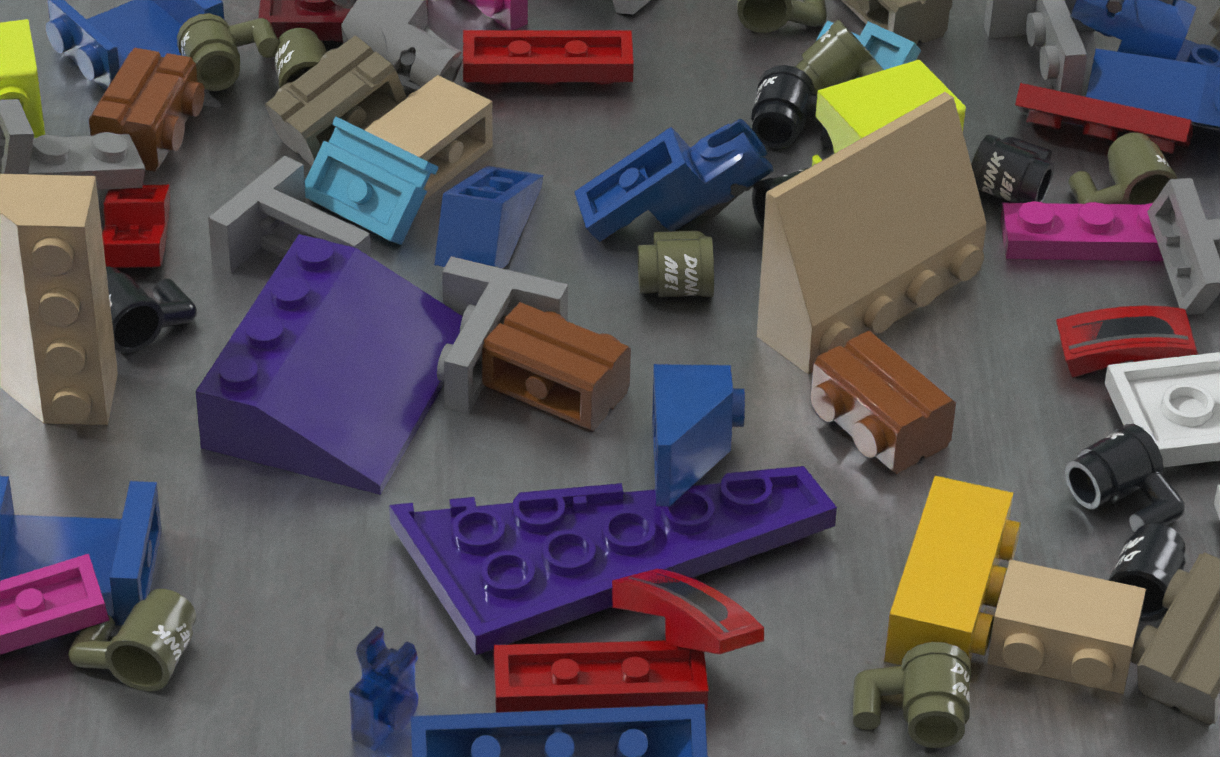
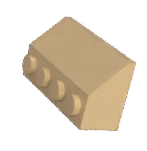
M0 174V388L44 424L108 425L118 369L96 176Z

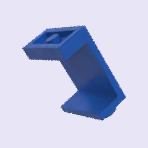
M47 0L50 21L46 23V33L52 47L58 53H64L79 66L81 72L88 80H94L106 91L127 56L134 48L158 51L161 57H165L167 53L181 55L177 47V35L180 27L188 19L198 14L210 13L224 19V6L222 0H132L85 19L65 0Z
M0 476V581L89 553L107 613L114 620L115 626H122L134 606L144 600L150 592L162 531L157 482L130 481L122 519L15 515L9 476Z

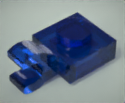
M378 626L356 648L357 658L362 670V679L349 691L352 740L373 751L394 730L400 731L411 721V716L415 714L419 700L415 690V664L417 663L418 656L414 644L406 641L398 651L393 648L389 650L384 643V631Z

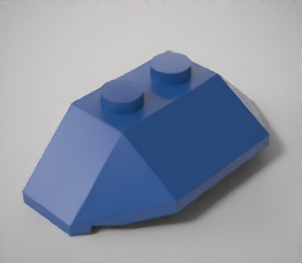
M705 704L411 716L412 757H708Z

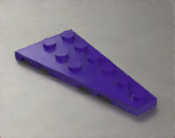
M804 466L725 473L721 483L692 486L670 507L656 506L655 489L624 492L622 483L520 492L514 498L513 503L476 506L475 497L449 499L450 509L414 512L413 503L389 505L390 525L475 655L493 650L494 645H507L612 607V580L657 568L693 578L835 527L837 514L836 505Z

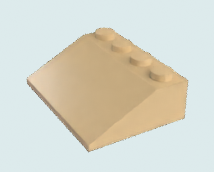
M946 92L938 95L766 192L756 337L808 375L813 372V364L817 356L839 345L844 348L847 341L868 330L873 334L886 331L897 320L919 307L927 306L937 296L962 281L970 280L981 270L984 261L983 248L987 223L954 97Z

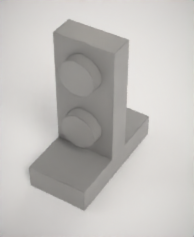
M1077 0L986 1L984 28L988 38L1027 36L1029 45L1036 46L1039 52L1040 70L1043 79H1050L1053 89L1056 91L1082 95L1088 54L1078 32L1096 30L1078 20L1070 18Z
M19 99L0 100V174L96 176L97 190L143 187L146 168L129 134L118 135L103 132L94 136L59 137L56 135H42L34 138L33 130Z
M283 156L208 217L212 264L229 273L236 270L261 248L284 258L299 234L355 247L371 257L370 233L306 204L304 164L287 156Z
M1192 178L1170 179L1147 213L1179 308L1185 309L1187 315L1204 314L1220 293V218L1206 219Z
M451 256L442 271L443 304L463 317L457 339L454 344L447 343L443 347L438 360L437 379L444 381V408L469 414L484 387L482 385V346L484 339L499 323L504 324L505 317L519 302L543 312H555L568 321V284Z

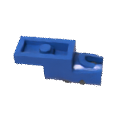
M1077 0L1070 15V18L1082 22L1104 36H1113L1121 39L1117 52L1220 67L1219 50L1210 45L1197 44L1185 39L1197 7L1184 0Z
M742 119L719 128L700 139L692 147H689L680 135L670 127L574 191L586 229L601 242L617 230L628 226L635 218L647 210L670 232L682 228L700 215L714 217L739 195L744 193V191H749L757 182L774 172L772 164L764 158L768 153L763 143Z

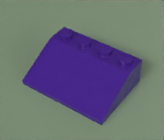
M299 234L195 391L201 449L381 495L444 385V381L437 379L438 360L443 347L447 343L454 344L457 339L463 316L361 250L325 239Z

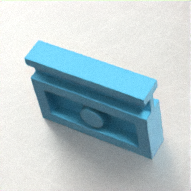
M335 116L332 125L336 126L329 142L323 141L304 181L305 198L394 243L402 245L427 193L424 187L430 174L435 175L439 167Z

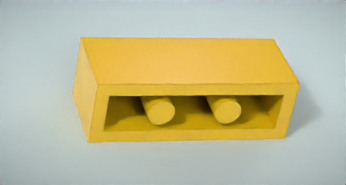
M934 476L889 614L884 662L902 666V659L909 650L917 645L928 642H944L955 645L966 652L970 660L973 653L985 656L994 620V615L986 614L985 611L987 606L997 608L1007 568L999 566L1000 560L1010 561V559H1014L1020 534L1021 522L1010 520L1013 492Z

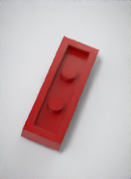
M463 30V82H482L484 84H499L501 82H538L541 84H555L558 82H594L597 84L633 82L632 30Z
M1020 83L1015 106L1020 112L1028 114L1026 120L1028 124L1052 130H1060L1062 121L1084 126L1082 135L1107 142L1117 140L1118 134L1142 133L1157 144L1163 154L1173 155L1175 146L1189 149L1194 128L1191 119Z
M666 640L494 645L496 713L705 704V710L708 709L709 690L705 653L703 651L666 645Z

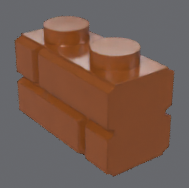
M134 48L89 117L90 136L103 132L118 135L129 134L146 168L145 170L155 172L162 164L169 150L178 151L181 147L185 123L188 117H197L202 110L204 85L197 82L196 63L191 57L167 53L165 57H161L158 51Z
M519 302L505 317L504 324L499 323L484 339L482 346V385L594 432L608 416L609 409L613 410L628 392L630 386L631 348L620 343L612 335L595 333L566 321L555 312H543Z
M868 330L847 341L844 348L839 345L817 356L813 364L810 392L813 408L824 421L831 422L834 420L852 436L856 447L864 456L878 458L890 470L898 474L917 464L922 456L926 459L947 448L950 441H952L956 402L871 331Z

